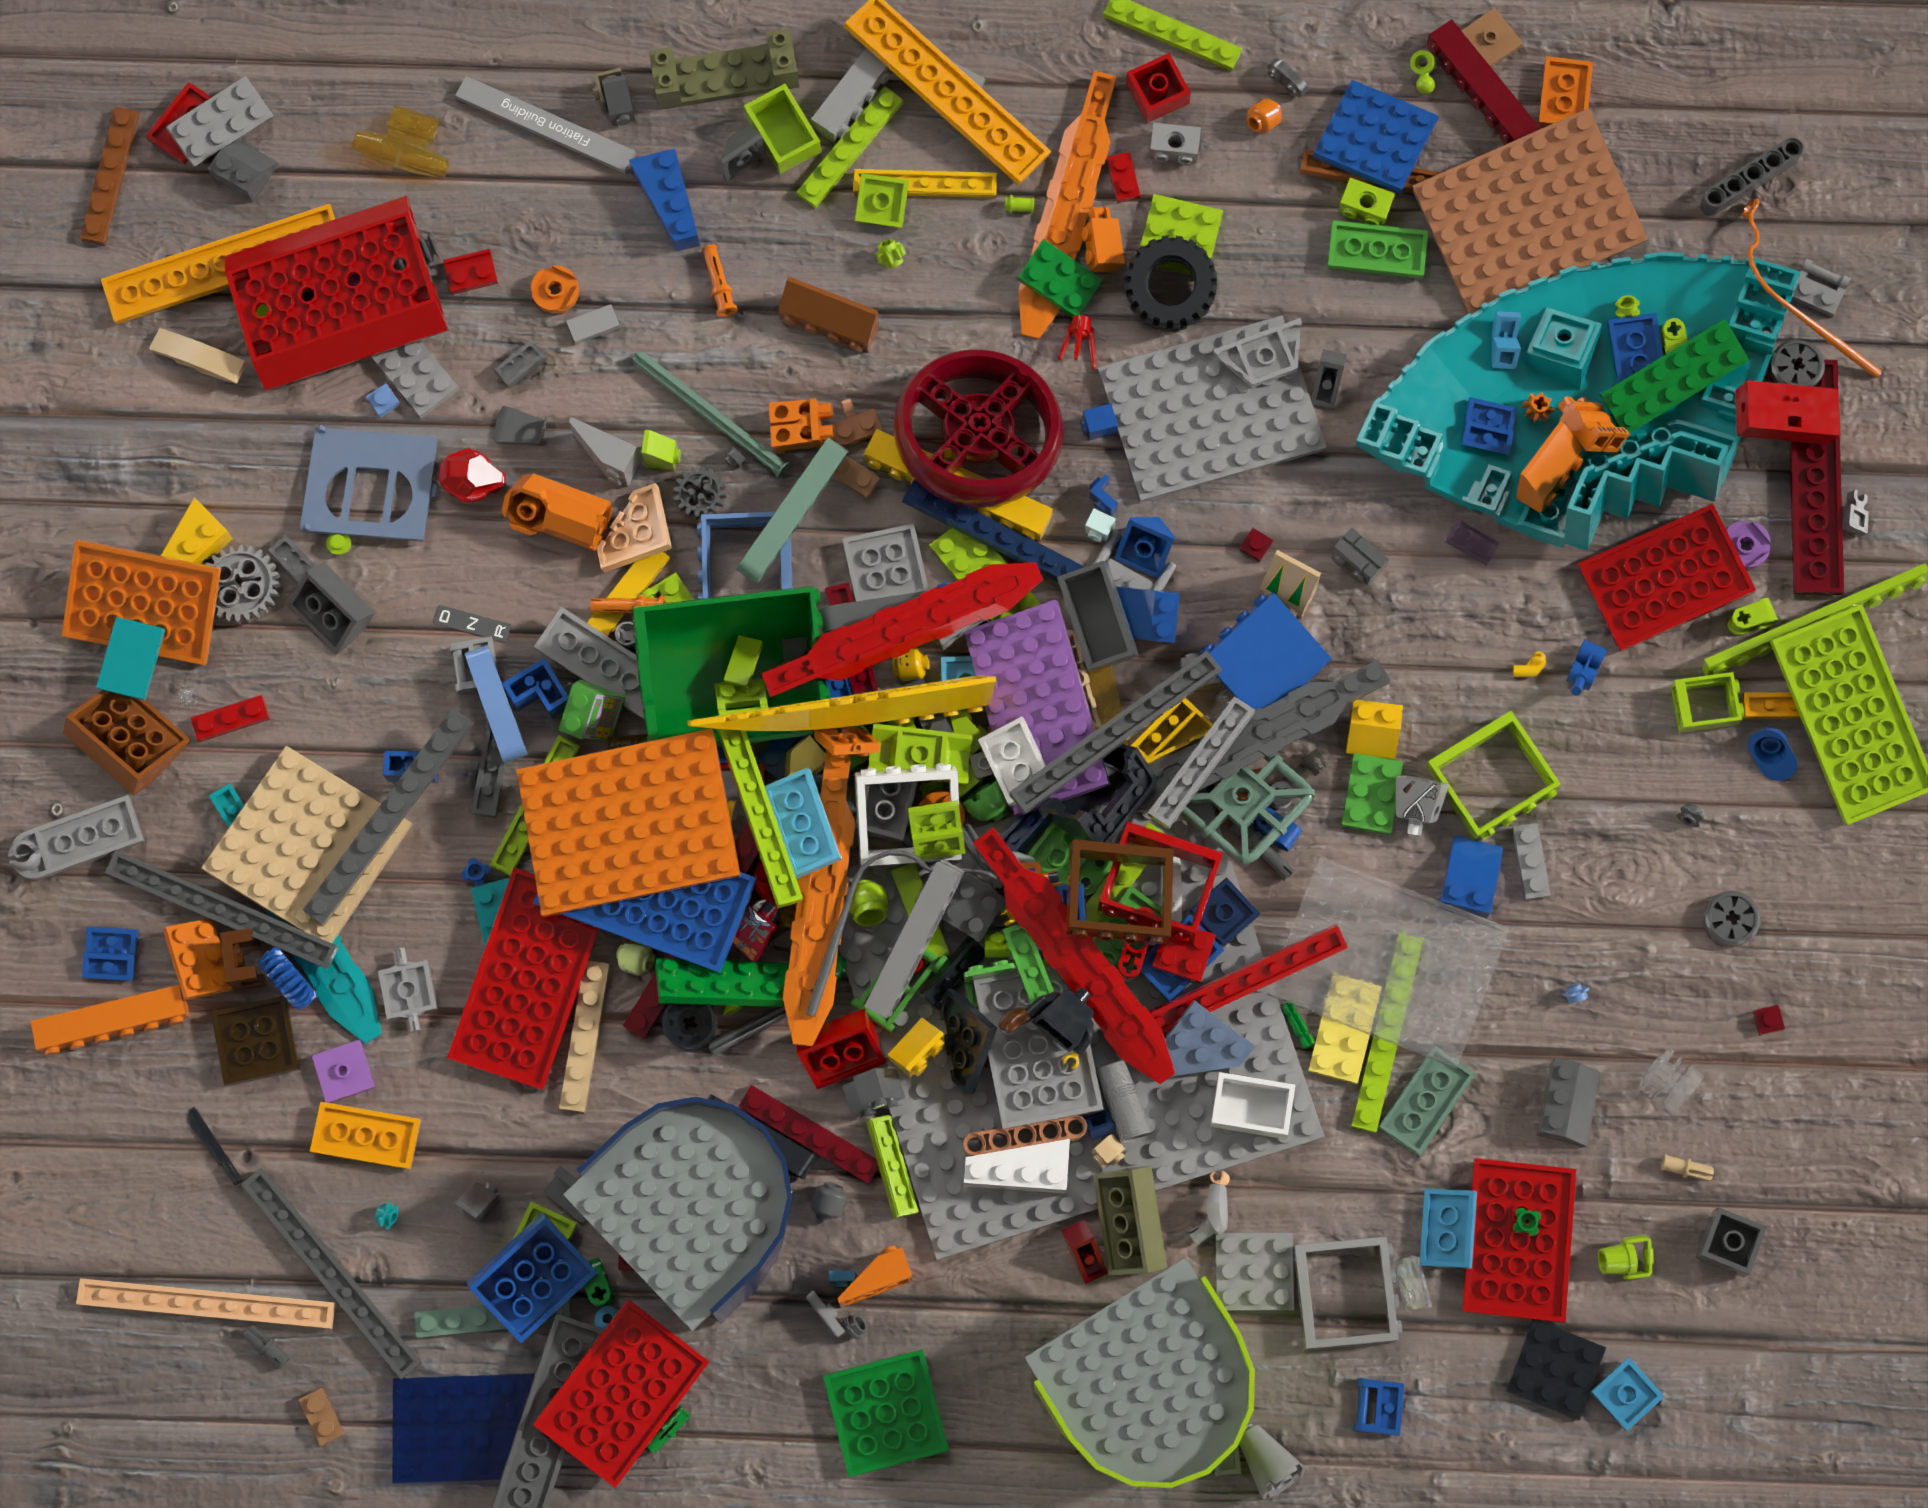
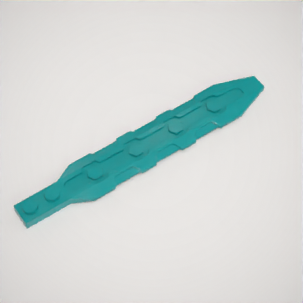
M231 783L209 795L229 828L245 806ZM264 909L268 916L290 925L289 923L285 922L273 913ZM339 934L332 943L339 946L329 970L292 954L297 964L302 966L315 987L316 995L330 1017L365 1044L382 1035L373 988L360 967L356 966L342 944V938Z

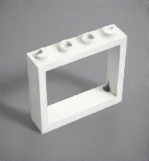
M938 763L936 767L926 768V765L918 764L912 765L911 769L901 770L899 766L886 767V771H876L875 768H868L855 773L859 861L861 866L874 855L889 850L906 851L914 855L913 847L868 850L865 784L949 779L950 801L958 800L959 804L958 771L955 766ZM961 854L942 857L946 860H962ZM890 855L875 860L869 866L917 862L905 856ZM934 858V859H928V860H922V861H923V862H933V861H939L940 858Z

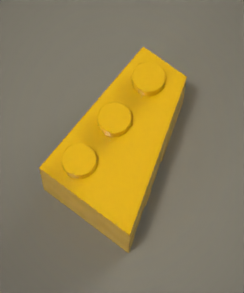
M194 497L161 556L205 565L212 559L213 555L215 556L233 538Z
M1185 698L1159 717L1131 746L1137 747L1146 762L1150 764L1170 753L1174 754L1200 741V738L1207 734L1213 723Z

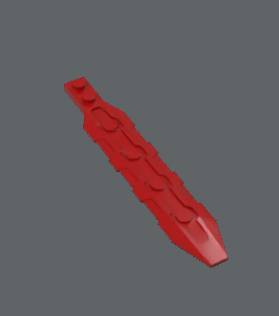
M1036 562L990 564L966 574L964 578L948 585L925 591L919 597L895 607L889 606L877 611L873 616L847 627L844 625L824 633L806 655L762 672L761 676L770 697L815 678L842 681L863 672L865 668L891 657L893 659L909 653L910 649L934 639L940 640L954 634L960 628L980 620L985 621L1009 611L1043 580Z
M994 827L975 840L973 844L1004 884L1008 911L1021 928L1026 929L1042 950L1043 957L1052 969L1057 970L1073 993L1078 988H1083L1090 993L1091 997L1086 1005L1093 1009L1094 1014L1092 1018L1104 1032V1037L1118 1056L1159 1084L1173 1076L1176 1072L1162 1028L1145 1005L1142 1006L1130 991L1117 968L1108 962L1093 942V937L1087 936L1085 939H1079V936L1065 934L1067 906L1062 901L1063 897L1046 876L1025 868Z

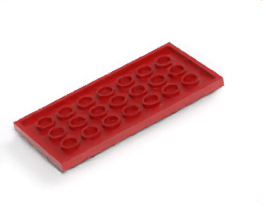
M514 867L447 1059L544 1090L599 929L561 914L543 917L540 907L533 904L538 893L535 874Z

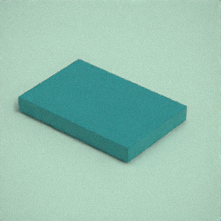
M116 617L96 688L146 701L165 629Z

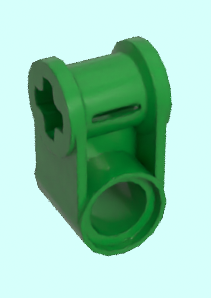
M596 1257L588 1262L598 1273L583 1288L590 1302L595 1307L601 1309L602 1307L610 1306L614 1296L600 1258ZM599 1290L606 1293L603 1295L604 1300L602 1301L596 1298Z

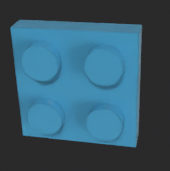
M1630 1357L1623 1361L1590 1392L1625 1431H1628L1665 1397Z

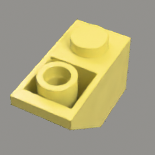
M810 735L805 736L786 752L785 777L807 767L814 775L824 769L826 754Z

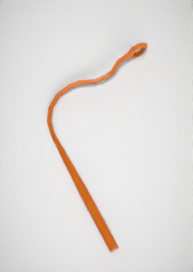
M1754 198L1750 200L1742 211V217L1748 218L1755 235V241L1748 249V260L1756 279L1786 309L1833 347L1877 378L1881 374V370L1837 336L1782 299L1760 276L1752 255L1753 249L1759 245L1760 240L1759 231L1753 220L1754 212L1759 206V199Z

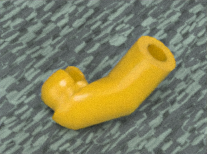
M1535 652L1526 665H1513V677L1537 676L1546 665L1545 654Z

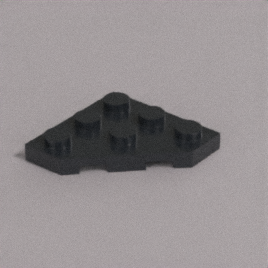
M947 989L939 1013L941 1021L945 1020L946 1024L945 1046L947 1055L952 1057L954 1068L950 1070L951 1079L963 1092L973 1094L997 1027L956 989Z

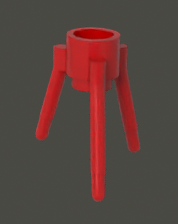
M1084 315L1073 317L1072 324L1068 325L1067 334L1058 359L1062 360L1073 334V337L1076 339L1073 358L1077 360L1081 340L1086 339L1088 336L1091 368L1096 370L1094 328L1091 327L1092 320L1090 317Z

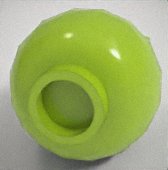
M870 880L857 882L849 909L853 920L860 926H874L881 923L887 917L888 895L886 890L880 884Z

